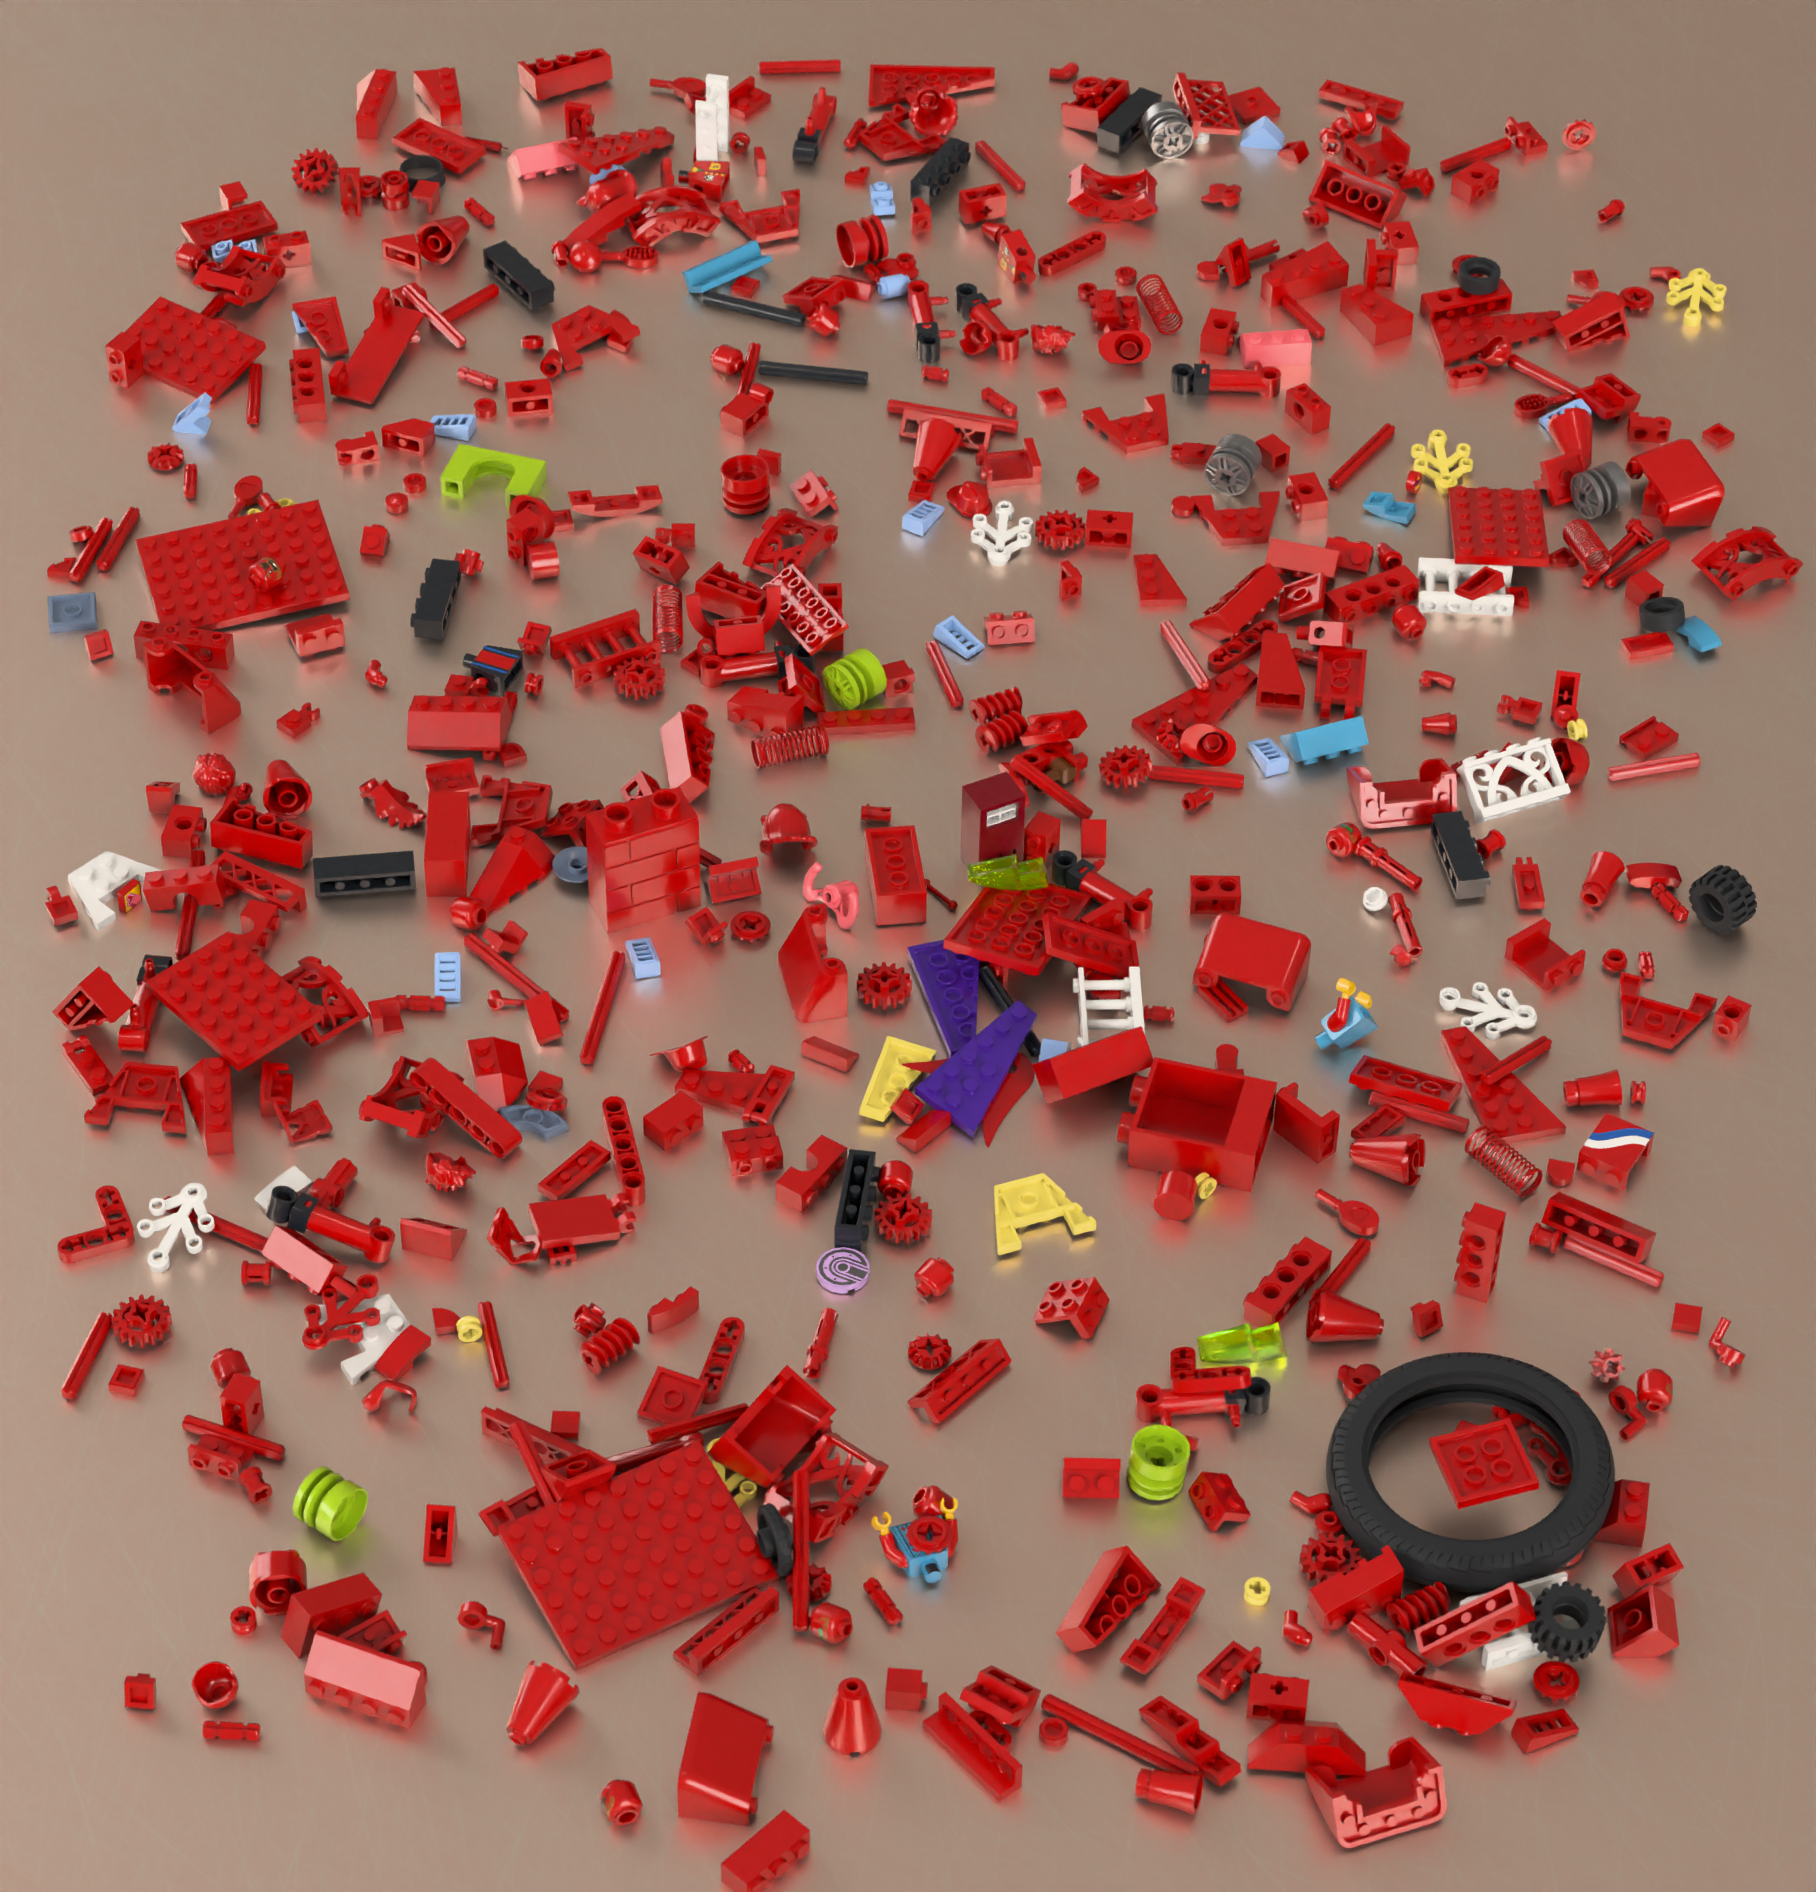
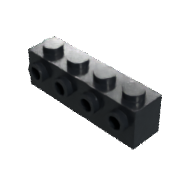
M1142 87L1132 93L1123 104H1120L1113 114H1110L1097 127V146L1120 153L1143 130L1141 120L1144 113L1152 105L1162 102V95Z
M950 137L911 180L910 202L914 198L921 197L930 207L969 164L971 153L969 152L968 142Z
M502 241L483 249L484 267L531 310L554 302L555 286L553 282L545 277L538 268H535L527 258H524L507 241Z
M432 559L430 568H426L425 583H421L420 587L421 597L417 598L415 603L416 613H412L410 619V626L414 627L415 637L443 640L461 582L460 561Z
M1462 811L1433 814L1431 835L1456 900L1485 896L1486 887L1490 885V875L1488 871L1484 870L1482 854L1477 852L1476 839L1471 837L1469 821L1464 819Z
M413 850L313 858L316 897L416 889Z
M849 1149L834 1228V1248L847 1247L861 1252L863 1241H868L869 1225H866V1222L872 1221L873 1206L870 1205V1202H875L877 1186L873 1185L874 1182L878 1181L880 1167L876 1166V1152Z

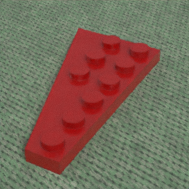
M656 126L650 130L638 129L637 132L624 131L617 135L604 134L603 137H586L584 140L570 139L568 142L559 143L558 151L596 175L600 173L602 168L609 170L612 168V164L621 165L638 158L641 152L648 154L651 153V148L661 149L673 144L675 135L667 131L665 127Z
M1551 310L1547 312L1431 320L1430 329L1445 368L1451 366V362L1456 360L1464 362L1468 361L1470 356L1476 354L1483 356L1482 347L1486 346L1490 339L1496 335H1505L1510 339L1511 343L1519 341L1523 344L1528 342L1531 337L1543 338L1555 334L1552 321L1562 317L1560 311Z
M1241 663L1211 678L1209 690L1200 691L1196 686L1133 718L1131 727L1178 766L1185 753L1171 752L1163 748L1157 740V729L1162 721L1168 722L1171 718L1173 721L1181 719L1182 723H1190V726L1198 723L1216 726L1222 720V715L1226 711L1229 712L1234 707V703L1239 698H1243L1257 683L1258 675L1244 663ZM1174 730L1172 732L1178 739L1180 738L1181 734H1177Z
M1466 1026L1441 1030V1041L1460 1082L1463 1083L1462 1086L1481 1126H1488L1494 1134H1497L1498 1137L1506 1141V1144L1565 1134L1566 1126L1512 1072L1491 1085H1486L1480 1081L1481 1072L1500 1060ZM1496 1140L1491 1143V1147L1495 1144Z

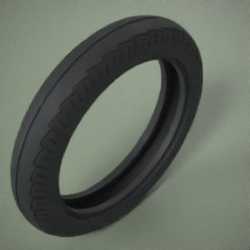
M1454 1352L1431 1355L1404 1363L1379 1376L1357 1394L1345 1408L1333 1430L1327 1451L1326 1479L1329 1495L1340 1522L1352 1539L1373 1559L1383 1554L1381 1549L1389 1545L1404 1569L1403 1577L1426 1586L1433 1585L1436 1581L1441 1582L1448 1591L1489 1592L1511 1581L1518 1585L1546 1577L1578 1556L1594 1539L1608 1514L1614 1493L1615 1466L1608 1437L1599 1419L1586 1402L1564 1382L1538 1367L1510 1357L1489 1353ZM1481 1403L1518 1413L1545 1430L1563 1451L1568 1461L1572 1480L1561 1502L1548 1516L1537 1524L1518 1533L1501 1538L1461 1540L1425 1531L1399 1516L1388 1506L1376 1490L1371 1479L1369 1463L1383 1437L1394 1426L1409 1416L1439 1405Z

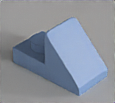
M204 393L176 416L172 430L183 433L206 434L211 424V420L206 415L210 411L209 405L212 397Z

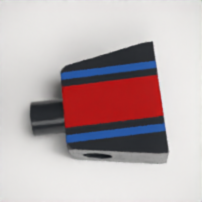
M487 645L483 647L478 656L466 653L462 664L463 667L471 669V677H474V680L478 678L488 679L486 688L490 692L504 697L505 693L524 669L523 651Z

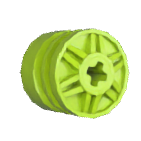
M864 648L856 649L846 655L844 659H839L826 666L823 671V681L829 696L836 705L847 711L884 692L887 685L886 675L881 663L873 653Z
M1155 1424L1139 1430L1132 1439L1130 1458L1126 1471V1480L1130 1488L1139 1496L1149 1500H1166L1180 1493L1184 1486L1186 1468L1190 1456V1444L1187 1438L1177 1429L1167 1425Z
M321 1466L313 1470L299 1487L293 1502V1515L308 1526L316 1527L321 1534L331 1540L341 1541L348 1537L361 1521L367 1507L368 1494L364 1488L354 1482L344 1480L340 1474L334 1473L332 1469Z

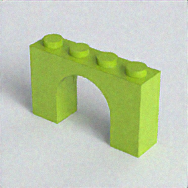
M459 444L440 476L441 494L463 499L472 483L478 478L488 475H500L511 480L506 488V508H509L511 501L519 495L538 496L547 479L546 461Z

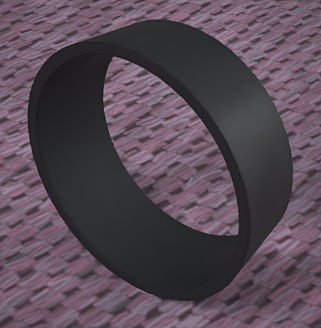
M416 155L407 158L400 165V171L405 173L419 167H427L439 171L436 175L425 179H415L408 176V191L411 193L418 180L437 182L440 188L445 184L446 178L443 165L435 157Z

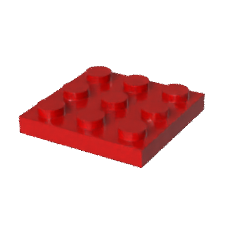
M1510 1418L1429 1438V1446L1457 1509L1539 1489V1480Z

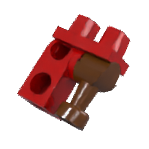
M1069 740L1040 744L1020 753L1023 758L1052 780H1058L1063 784H1068L1071 780L1073 782L1079 780L1080 771L1088 765V757L1083 752L1073 755L1074 747ZM1018 771L1014 772L1015 775L1018 774L1020 779L1023 780L1024 785L1029 786L1031 784L1038 793L1043 791Z

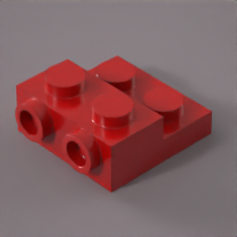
M812 276L782 295L784 304H791L795 307L800 306L801 313L808 314L815 305L826 304L829 307L837 305L844 300L846 292L842 280Z
M1108 289L1094 290L1093 296H1089V306L1092 309L1091 318L1092 322H1096L1097 331H1104L1107 323L1128 329L1132 321L1138 322L1139 330H1141L1137 296L1126 295L1117 297L1116 290Z
M773 1124L722 1131V1142L731 1177L783 1169V1151Z

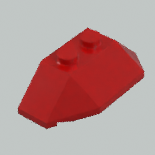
M496 1037L464 1040L475 1093L496 1112L500 1108L511 1106L528 1085L520 1044Z
M1405 1671L1402 1672L1398 1681V1687L1420 1720L1426 1721L1429 1726L1434 1728H1444L1445 1726L1456 1729L1455 1731L1461 1735H1479L1512 1716L1517 1705V1701L1491 1695Z
M1277 1719L1248 1744L1247 1769L1305 1772V1768L1325 1764L1336 1775L1366 1776V1752L1337 1722Z

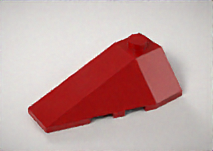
M512 825L500 840L469 897L478 898L483 901L489 915L509 902V897L518 891L524 892L527 890L528 885L536 879L538 881L544 879L553 868L555 855L535 832Z

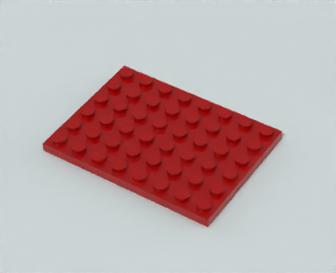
M319 500L136 539L137 549L158 621L162 624L211 631L350 600L349 591ZM264 557L277 559L284 568L283 581L268 592L254 589L248 581V577H250L249 568Z
M699 1441L617 1475L606 1482L562 1501L559 1500L497 1527L498 1537L575 1671L736 1600L754 1587L760 1589L779 1580V1575H777L774 1565L769 1557H763L756 1535Z

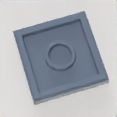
M95 592L47 596L50 633L98 629Z

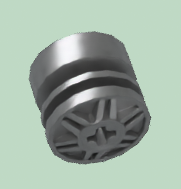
M1169 101L1159 102L1152 105L1144 113L1141 127L1156 155L1166 159L1176 158L1190 148L1194 133L1179 105Z
M1239 434L1224 436L1217 444L1204 467V475L1207 482L1213 489L1225 495H1239L1245 492L1261 465V451L1255 442L1246 436Z
M1615 462L1603 463L1593 469L1575 474L1571 479L1570 490L1573 502L1585 518H1597L1600 515L1607 514L1608 511H1614L1627 506L1630 501L1631 490L1628 478L1623 469Z

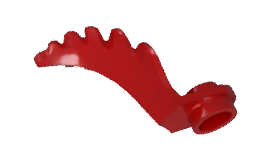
M372 778L359 787L361 798H373L376 816L380 819L389 817L388 824L390 826H394L399 822V828H404L406 825L410 828L427 818V814L423 810L416 809L418 807L417 804L407 802L409 795L406 792L392 787L387 780L378 782L376 778Z

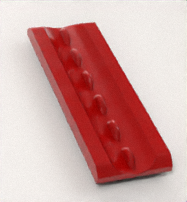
M793 564L783 569L778 576L761 587V589L766 591L765 585L780 586L782 605L778 620L811 657L820 651L830 639L842 634L849 628L848 624Z

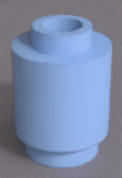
M903 274L881 277L877 284V290L884 299L904 296L907 294L908 284L911 281L908 275Z

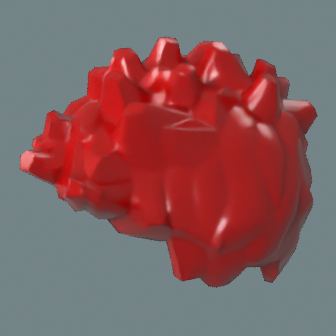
M1039 324L1031 325L1032 349L1034 351L1040 350L1042 354L1049 353L1052 355V351L1058 353L1060 350L1067 348V343L1069 340L1072 341V336H1075V333L1063 329L1062 326L1047 325L1044 327Z
M208 752L206 755L197 756L195 761L196 767H194L192 775L195 783L205 794H214L215 796L226 794L234 786L236 771L232 763L227 761L223 754L213 753V755H210Z
M435 1152L434 1154H427L425 1158L427 1178L425 1182L434 1185L435 1189L439 1191L442 1189L445 1192H449V1188L455 1191L458 1189V1186L459 1188L465 1187V1182L469 1178L472 1179L473 1174H476V1171L467 1164L466 1159L462 1156L454 1161L450 1156L441 1152Z

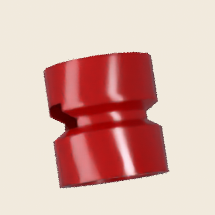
M391 170L383 173L380 178L383 207L390 211L406 209L410 204L407 174L400 170Z

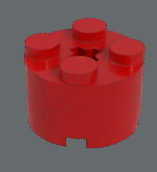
M293 1549L259 1552L255 1554L253 1562L249 1567L250 1602L256 1609L257 1606L263 1609L264 1614L284 1616L287 1614L291 1595L307 1590L305 1562L300 1558L299 1553Z

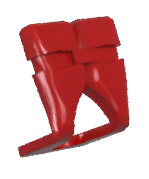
M318 1100L307 1103L305 1107H300L285 1116L281 1113L277 1103H273L277 1120L283 1125L286 1136L292 1144L317 1138V1135H324L333 1129ZM288 1125H297L299 1128L291 1135Z
M498 1208L492 1221L493 1225H491L486 1237L490 1245L494 1246V1250L511 1265L536 1261L541 1251L537 1235L522 1236L512 1219L509 1218L505 1208ZM510 1240L521 1245L536 1244L531 1252L514 1257Z

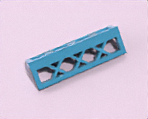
M752 240L682 273L689 293H703L772 262L771 255H761L758 242Z

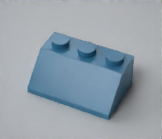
M1363 716L1279 736L1280 741L1294 763L1303 761L1304 765L1318 762L1317 757L1324 755L1326 760L1339 757V751L1347 750L1348 754L1362 751L1361 746L1369 744Z

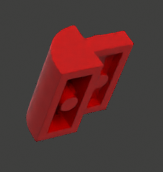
M1609 373L1595 377L1593 385L1577 389L1575 397L1577 399L1582 398L1588 407L1597 413L1600 418L1604 420L1613 418L1619 423L1627 419L1630 412H1634L1639 404L1641 395L1615 375Z
M1077 710L1030 715L1027 717L1030 726H1028L1027 731L1020 739L1023 746L1062 742L1067 739L1079 738L1088 725L1084 716Z
M991 1665L979 1671L976 1682L963 1688L959 1699L967 1702L968 1706L976 1711H984L992 1715L993 1719L1001 1724H1011L1019 1728L1032 1713L1041 1690Z

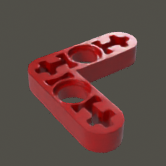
M110 1185L102 1186L95 1193L97 1208L104 1227L65 1237L58 1242V1255L62 1262L68 1264L126 1249L134 1244V1228L119 1190L116 1187ZM107 1197L112 1200V1204L108 1205ZM112 1214L122 1215L118 1220L108 1219ZM93 1240L103 1241V1243L98 1246H92L89 1244Z
M1178 1347L1170 1353L1171 1388L1175 1393L1243 1389L1252 1384L1251 1370L1246 1366L1196 1369V1355L1193 1348Z

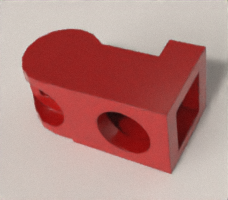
M1630 412L1627 424L1628 442H1667L1672 423L1666 417L1639 416V412Z
M374 431L364 432V437L341 439L336 442L337 463L349 466L379 461V447Z
M1222 1044L1216 1048L1215 1069L1244 1075V1069H1237L1239 1051L1234 1045Z

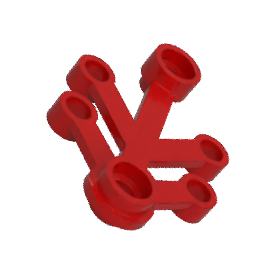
M372 1274L360 1276L356 1280L357 1291L338 1310L337 1303L339 1297L335 1288L324 1289L321 1296L323 1303L326 1305L327 1320L322 1325H319V1320L322 1317L320 1307L315 1304L305 1307L304 1315L309 1327L304 1330L302 1336L304 1347L310 1350H319L324 1348L330 1341L348 1339L351 1343H358L364 1337L360 1325L354 1324L346 1329H333L337 1326L365 1322L368 1326L379 1324L381 1316L377 1308H368L365 1311L351 1313L364 1299H372L377 1295L379 1285L376 1276Z
M1531 1421V1431L1538 1435L1541 1434L1556 1449L1557 1459L1544 1448V1442L1538 1438L1529 1440L1527 1444L1528 1454L1531 1457H1538L1548 1467L1546 1474L1551 1483L1559 1486L1569 1484L1572 1480L1571 1471L1563 1451L1545 1430L1535 1426L1536 1423ZM1538 1446L1540 1449L1534 1450L1531 1447Z

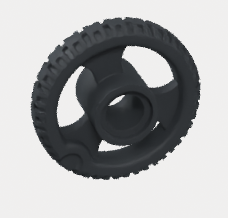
M770 1503L761 1505L757 1513V1541L764 1558L769 1557L779 1577L787 1576L793 1568L791 1556L793 1540L789 1527L784 1523L774 1505Z

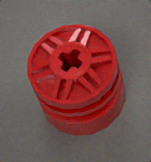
M872 214L866 218H859L857 222L851 220L837 225V247L847 267L853 268L864 265L867 260L874 262L877 259L882 260L887 257L889 250L887 234L878 216Z
M737 455L727 459L722 464L720 469L724 507L737 514H754L764 510L771 501L769 467L763 458L756 455Z

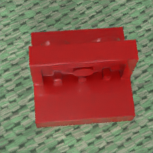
M1375 239L1366 240L1363 271L1364 286L1373 291H1395L1398 250L1376 249Z
M1582 449L1539 462L1542 474H1540V479L1533 481L1535 490H1547L1551 507L1573 500L1570 490L1571 479L1575 474L1588 470Z
M793 654L784 658L787 675L777 681L779 692H785L786 696L795 697L797 694L803 695V708L807 706L816 715L817 712H826L821 680Z
M757 857L711 865L706 868L702 873L704 884L707 883L712 905L762 894L756 870L759 867Z
M1062 1458V1498L1119 1499L1121 1459Z

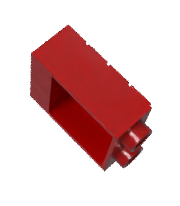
M680 786L672 789H659L653 792L652 795L624 803H611L604 809L585 814L589 903L607 934L670 916L677 911L680 913L701 906L699 820Z
M1154 1057L1148 1077L1136 1075L1134 1078L1129 1105L1137 1107L1135 1114L1125 1111L1122 1113L1118 1127L1117 1142L1129 1145L1128 1165H1131L1133 1168L1157 1173L1161 1171L1162 1174L1168 1171H1182L1191 1175L1194 1179L1199 1174L1206 1172L1210 1178H1214L1217 1181L1216 1185L1218 1186L1222 1184L1224 1187L1251 1192L1274 1120L1277 1082Z

